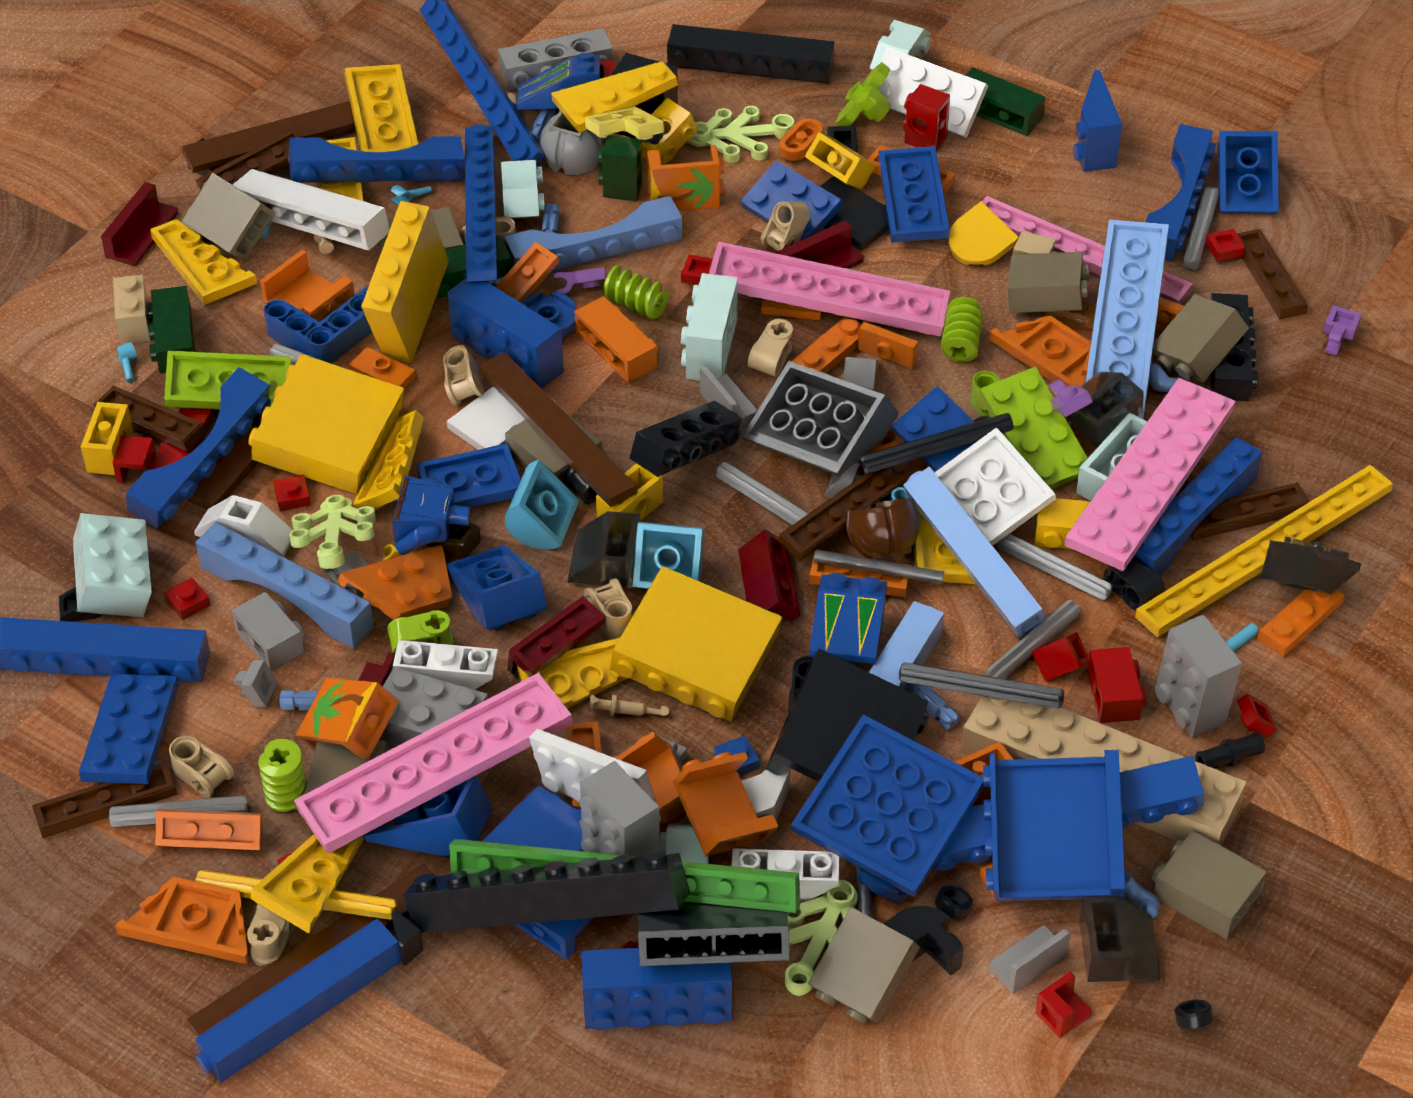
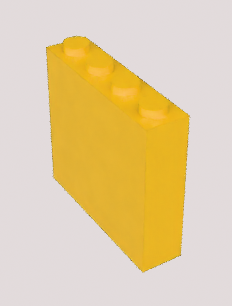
M400 201L361 306L381 353L396 361L410 364L413 362L449 262L433 215L428 206Z
M301 354L295 365L290 364L283 386L278 385L271 407H265L259 428H253L250 434L248 444L252 446V460L297 475L304 474L306 478L357 495L395 419L399 417L403 409L404 388Z
M662 566L612 652L610 670L616 672L621 677L630 678L642 683L654 691H660L677 698L684 704L693 705L707 711L714 717L732 722L778 637L782 616Z

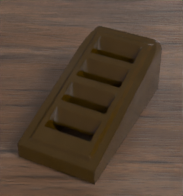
M470 523L469 526L451 524L449 531L451 535L446 541L432 542L426 545L429 547L441 545L445 554L460 560L468 557L480 543V527L473 523Z

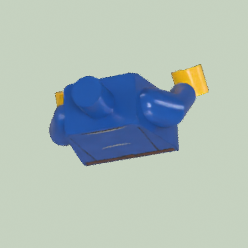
M404 476L393 517L394 542L396 544L395 546L387 544L384 547L383 553L387 557H384L383 561L408 554L417 547L432 542L446 541L451 524L469 526L471 507L455 505L454 489L451 486L444 485L434 477H428L423 480Z

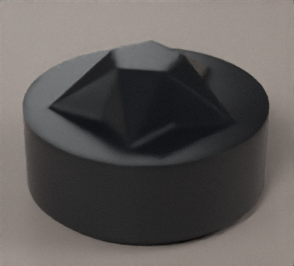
M956 886L942 887L935 899L937 909L954 919L967 917L973 904L971 896L965 890Z
M1204 1000L1184 1001L1174 1010L1176 1023L1182 1028L1199 1029L1213 1021L1211 1004Z

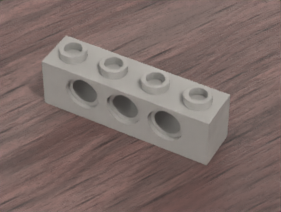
M604 28L498 49L499 71L507 90L518 89L520 84L571 57H576L580 53H592L594 56L600 55V61L613 60V48Z

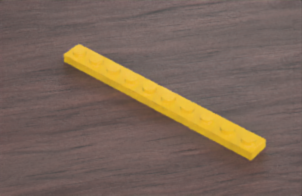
M1367 466L1136 609L1135 618L1156 637L1161 636L1169 631V629L1177 626L1391 492L1393 483L1373 466Z

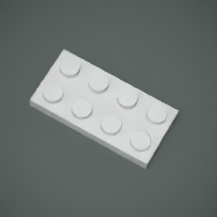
M887 47L881 62L888 66L890 71L887 79L878 90L888 98L887 102L891 104L890 109L906 115V109L904 108L905 99L920 84L950 94L948 131L967 138L988 85Z
M536 729L529 737L534 752L533 755L542 776V782L550 791L560 792L579 802L581 798L580 781L611 762L616 761L656 803L647 770L540 729Z

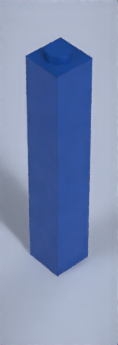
M378 918L195 1038L199 1052L195 1058L199 1066L207 1075L212 1072L219 1082L222 1083L400 963L401 955L398 940Z

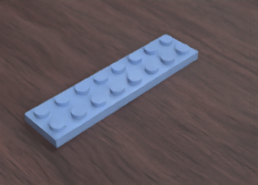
M1109 219L1085 382V390L1088 391L1093 402L1082 408L1080 423L1117 427L1129 413L1144 420L1169 224Z

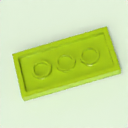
M168 351L164 407L220 409V388L238 367L270 385L269 399H271L269 407H271L278 385L283 386L286 373L291 364V357Z
M1036 366L980 388L979 395L992 417L1004 413L1010 414L1014 429L1003 433V435L1050 489L1078 479L1079 468L1088 458L1065 417L1054 411L1050 402L1054 397Z

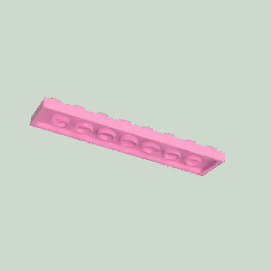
M719 241L709 274L738 277V293L749 297L772 300L777 303H786L810 310L814 309L838 316L856 318L866 322L884 324L894 328H903L940 337L950 294L949 290Z
M1178 378L1065 538V546L1124 571L1234 411L1236 401Z
M537 673L294 801L298 811L328 854L531 746L529 737L536 729L555 734L574 724L572 715L542 676Z

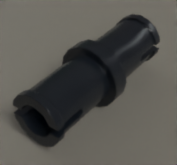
M1258 732L1236 740L1228 738L1222 740L1218 746L1196 752L1195 761L1213 769L1224 765L1234 766L1239 764L1241 759L1263 753L1265 751V743Z

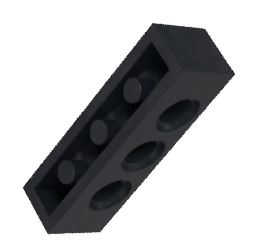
M1211 293L1210 300L1235 308L1249 327L1211 373V391L1235 401H1249L1251 389L1257 388L1258 372L1252 371V368H1255L1256 350L1251 349V346H1254L1255 329L1250 328V325L1253 324L1254 309L1253 307H1248V295Z
M716 401L709 402L637 431L629 459L659 477L734 445L740 436L739 428L742 417Z

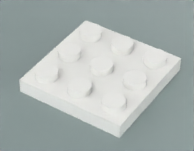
M997 427L935 472L992 546L1056 500L1055 493Z

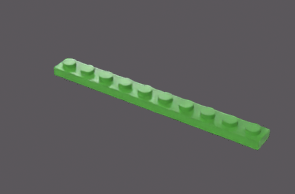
M454 839L449 844L451 873L456 871H466L467 874L479 873L492 867L499 868V871L510 870L524 864H530L532 867H541L555 861L572 864L579 863L587 858H597L598 861L612 860L620 856ZM682 861L690 889V894L684 902L796 913L800 908L799 873Z

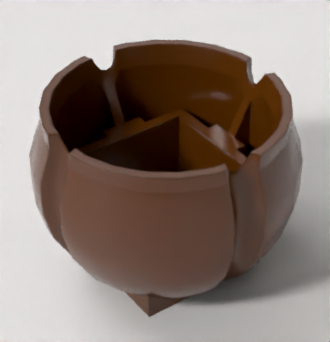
M913 499L877 502L875 508L866 504L847 510V534L854 547L866 558L877 560L912 553L911 548L916 542L920 530L919 512L913 504Z

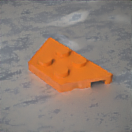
M1051 315L1037 318L1032 322L1016 323L1013 330L1000 332L998 328L990 331L989 340L1030 368L1036 366L1039 373L1051 382L1060 379L1066 387L1071 385L1084 387L1091 342Z
M441 545L341 572L337 581L344 588L350 584L364 593L363 599L369 601L370 605L380 608L384 614L393 620L399 617L419 615L447 607L452 599L444 551Z
M173 876L160 887L156 894L149 896L139 904L140 910L127 921L122 918L115 926L117 935L246 965L249 961L240 891Z

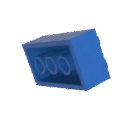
M466 278L448 291L451 333L458 342H463L474 349L477 354L488 359L505 352L541 389L564 372L562 332L560 327L486 281L467 282Z
M639 948L581 951L585 1029L607 1030L612 1027L624 1026L644 1028L649 1025L661 1024L681 1026L686 1023L698 1022L718 1024L722 1021H732L731 963L640 966Z

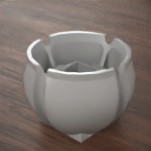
M561 111L548 121L542 130L540 147L546 155L544 157L546 164L556 172L560 168L564 169L565 175L584 174L596 168L599 147L605 145V138L598 137L588 129L579 133Z

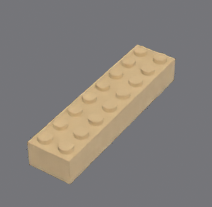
M986 696L980 698L964 725L961 753L970 755L1000 741L1014 760L1104 757V750H1119L1120 772L1184 758L1181 755L1063 708L1056 709ZM1195 761L1204 792V807H1200L1198 811L1189 815L1174 813L1164 816L1158 822L1144 823L1140 821L1134 823L1176 841L1179 839L1184 841L1193 830L1221 846L1241 808L1247 782Z

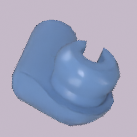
M1151 363L1148 384L1154 391L1168 393L1177 381V378H1169L1159 364Z
M1125 872V897L1132 906L1138 909V913L1142 918L1148 920L1155 918L1160 909V902L1157 896L1140 886L1129 872Z

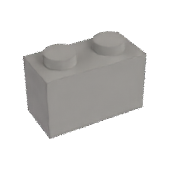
M266 592L232 610L236 632L258 658L266 662L271 671L304 653L302 638L305 637L302 627L296 620L291 621L287 617L283 605L278 600L274 602Z

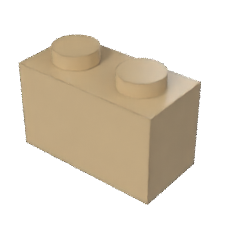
M143 274L113 278L115 322L120 344L149 342L148 323L150 321L146 306L148 297Z

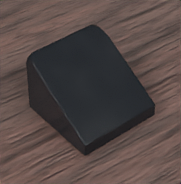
M856 126L828 127L827 136L838 140L858 153Z
M76 587L59 596L60 621L76 622L101 617V614L78 612Z
M394 911L391 913L394 935L399 942L402 963L406 966L423 951L421 930L401 913Z

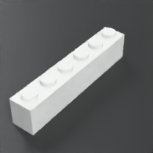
M251 169L233 184L239 190L276 212L271 219L272 222L368 251L383 239L390 230L385 207L254 169Z

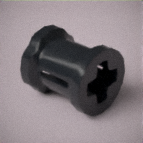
M571 467L564 478L566 485L569 488H575L580 493V499L585 504L596 502L598 494Z

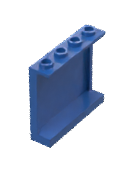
M1104 750V757L996 760L995 754H990V765L983 766L984 787H991V799L984 800L985 821L992 822V834H985L986 856H993V868L986 869L987 890L994 891L995 901L1125 898L1119 750Z
M538 785L481 842L578 851L582 849L581 809L576 810L564 802L557 793L549 792ZM595 917L514 925L567 960L576 951L575 938Z

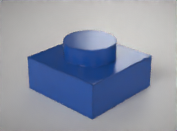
M745 735L714 747V756L725 752H730L731 755L746 752L748 759L737 770L739 776L760 768V760Z

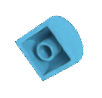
M538 459L526 467L505 515V525L515 539L529 547L542 550L554 549L561 546L580 500Z
M638 522L632 587L649 589L662 566L700 582L704 559V528Z

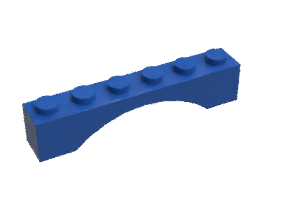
M1180 124L1173 144L1171 164L1178 173L1182 187L1169 203L1147 216L1146 223L1169 224L1165 253L1166 261L1173 262L1176 251L1182 252L1186 234L1182 233L1189 232L1192 216L1189 213L1195 214L1198 197H1195V195L1201 196L1204 179L1201 177L1207 178L1210 167L1208 159L1213 160L1216 150V143L1212 142V130Z
M432 136L426 141L410 148L389 152H363L346 149L321 138H290L288 162L291 180L298 183L463 180L465 155L460 136Z
M238 367L220 388L219 416L214 428L205 441L182 459L161 468L145 471L126 492L127 511L145 520L157 529L166 520L170 521L175 516L180 503L185 498L189 499L194 494L197 484L202 478H207L212 474L216 462L222 456L226 457L231 452L237 438L240 435H246L252 426L253 420L259 414H263L266 406H270V385Z
M1235 437L1168 505L1135 553V556L1149 569L1161 576L1170 567L1177 553L1199 523L1221 502L1234 495H1241L1258 477L1262 451Z

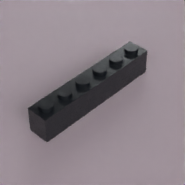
M673 24L667 42V64L679 68L829 84L834 64L835 41Z

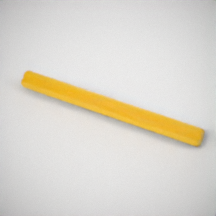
M207 870L198 871L195 878L196 882L240 891L241 897L251 898L252 888L262 880L260 878ZM334 890L323 910L392 920L391 913L398 911L397 900L392 898Z

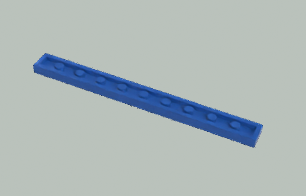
M426 0L419 9L489 123L493 126L494 131L512 160H536L537 166L546 156L448 0Z
M477 124L465 127L467 282L497 280L493 126Z

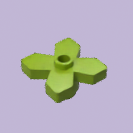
M881 62L872 69L863 83L858 81L849 89L845 101L848 103L839 113L835 122L836 125L850 126L860 112L869 120L874 119L876 122L881 121L891 108V104L887 102L888 98L878 89L887 79L890 71L888 66Z

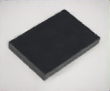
M835 176L820 185L821 188L840 198L843 204L841 209L824 227L825 229L846 220L852 226L851 244L861 251L889 230L885 205L855 187L844 183Z

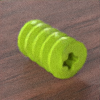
M615 265L611 269L603 288V295L610 302H616L617 305L622 307L626 306L628 310L637 311L638 314L647 315L648 318L653 320L659 318L663 313L670 294L667 289L662 292L661 282L656 281L652 285V279L649 277L642 281L641 274L636 273L632 276L630 269H625L622 272L620 265Z
M958 297L950 301L947 306L941 350L948 359L954 362L967 363L973 361L978 355L984 315L980 310V304L973 298Z
M271 740L265 746L264 752L258 761L265 800L272 810L288 812L297 808L294 800L305 795L307 787L300 747L291 740Z

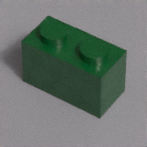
M608 135L605 145L600 146L598 151V163L602 164L598 182L599 185H603V197L637 202L643 184L642 140Z

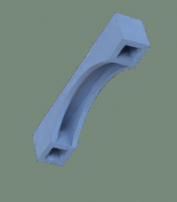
M667 196L643 202L636 211L625 219L596 231L557 234L531 229L504 236L505 246L511 256L513 267L535 242H538L558 256L560 263L552 270L556 271L682 240V217L672 197Z
M217 522L195 542L202 569L224 581H248L276 592L305 612L328 636L353 649L374 628L369 601Z

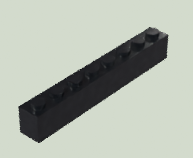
M656 851L643 857L633 858L631 855L625 854L617 856L612 860L598 861L597 858H587L579 863L572 864L555 861L541 867H532L530 864H524L510 870L499 871V868L492 867L479 873L467 874L466 871H456L447 876L435 877L434 874H424L414 880V883L403 896L411 922L421 930V933L679 910L689 896L690 889L680 853L666 854L664 851Z

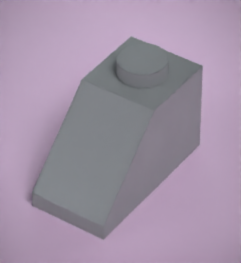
M846 357L843 380L875 391L879 360Z

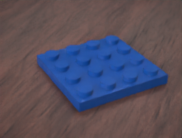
M863 714L791 824V831L915 898L983 789V777Z

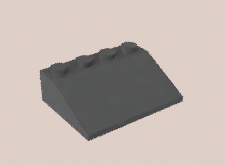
M788 361L743 433L742 438L840 476L860 460L861 456L867 454L885 438L899 413L884 394Z

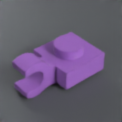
M604 267L553 274V278L561 277L566 282L563 289L555 290V292L562 294L569 292L576 283H581L582 288L600 286L599 280L606 279Z
M1332 306L1323 332L1329 334V342L1325 349L1326 353L1337 355L1343 338L1353 339L1360 324L1362 313Z
M1060 379L1048 385V388L1056 396L1050 400L1054 411L1065 417L1093 402L1088 391L1077 385L1066 387Z

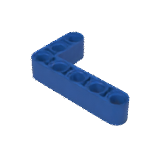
M369 285L321 322L284 300H272L263 309L267 334L286 347L332 364L372 333L361 307Z

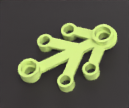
M747 106L743 109V113L733 121L731 110L721 108L715 112V116L708 122H695L698 130L687 142L695 147L716 145L717 151L723 153L724 161L735 163L740 159V148L737 145H728L719 140L728 139L750 150L751 157L760 161L767 158L768 146L749 137L774 134L776 138L781 139L794 126V119L788 114H778L772 119V124L745 126L746 124H755L759 121V108Z
M342 495L329 496L320 505L321 509L311 515L300 513L294 515L291 519L293 531L289 533L291 546L294 548L305 547L312 540L326 533L325 542L319 545V550L317 551L319 566L324 569H334L340 567L345 562L343 548L339 546L340 531L354 536L358 541H367L374 537L373 523L376 521L374 508L370 506L354 508L352 507V501ZM351 518L353 520H356L357 524L349 522L346 519ZM326 519V521H324V522L320 523L319 525H317V526H315V527L312 528L313 525H315V524H317L318 522H320V521Z
M839 880V885L823 893V896L800 903V908L796 912L799 915L798 917L792 918L788 916V925L793 928L789 930V950L791 945L811 939L801 961L791 964L785 971V986L792 994L802 996L811 991L813 987L808 982L814 973L813 970L826 943L829 946L837 932L835 925L840 915L844 919L850 907L855 908L857 906L858 893L850 882ZM825 911L822 919L802 925L805 916ZM800 980V981H803L804 983H803V984H797V983H794V982Z

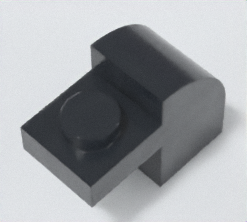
M929 906L909 907L883 923L887 927L910 938L920 946L912 962L924 953H927L950 976L961 968L963 957L962 944L954 934H948L949 916L941 910Z

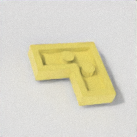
M636 106L585 117L586 129L601 138H607L608 135L613 136L615 132L625 131L636 136L637 139L647 140L653 138L655 134L664 132L662 120Z

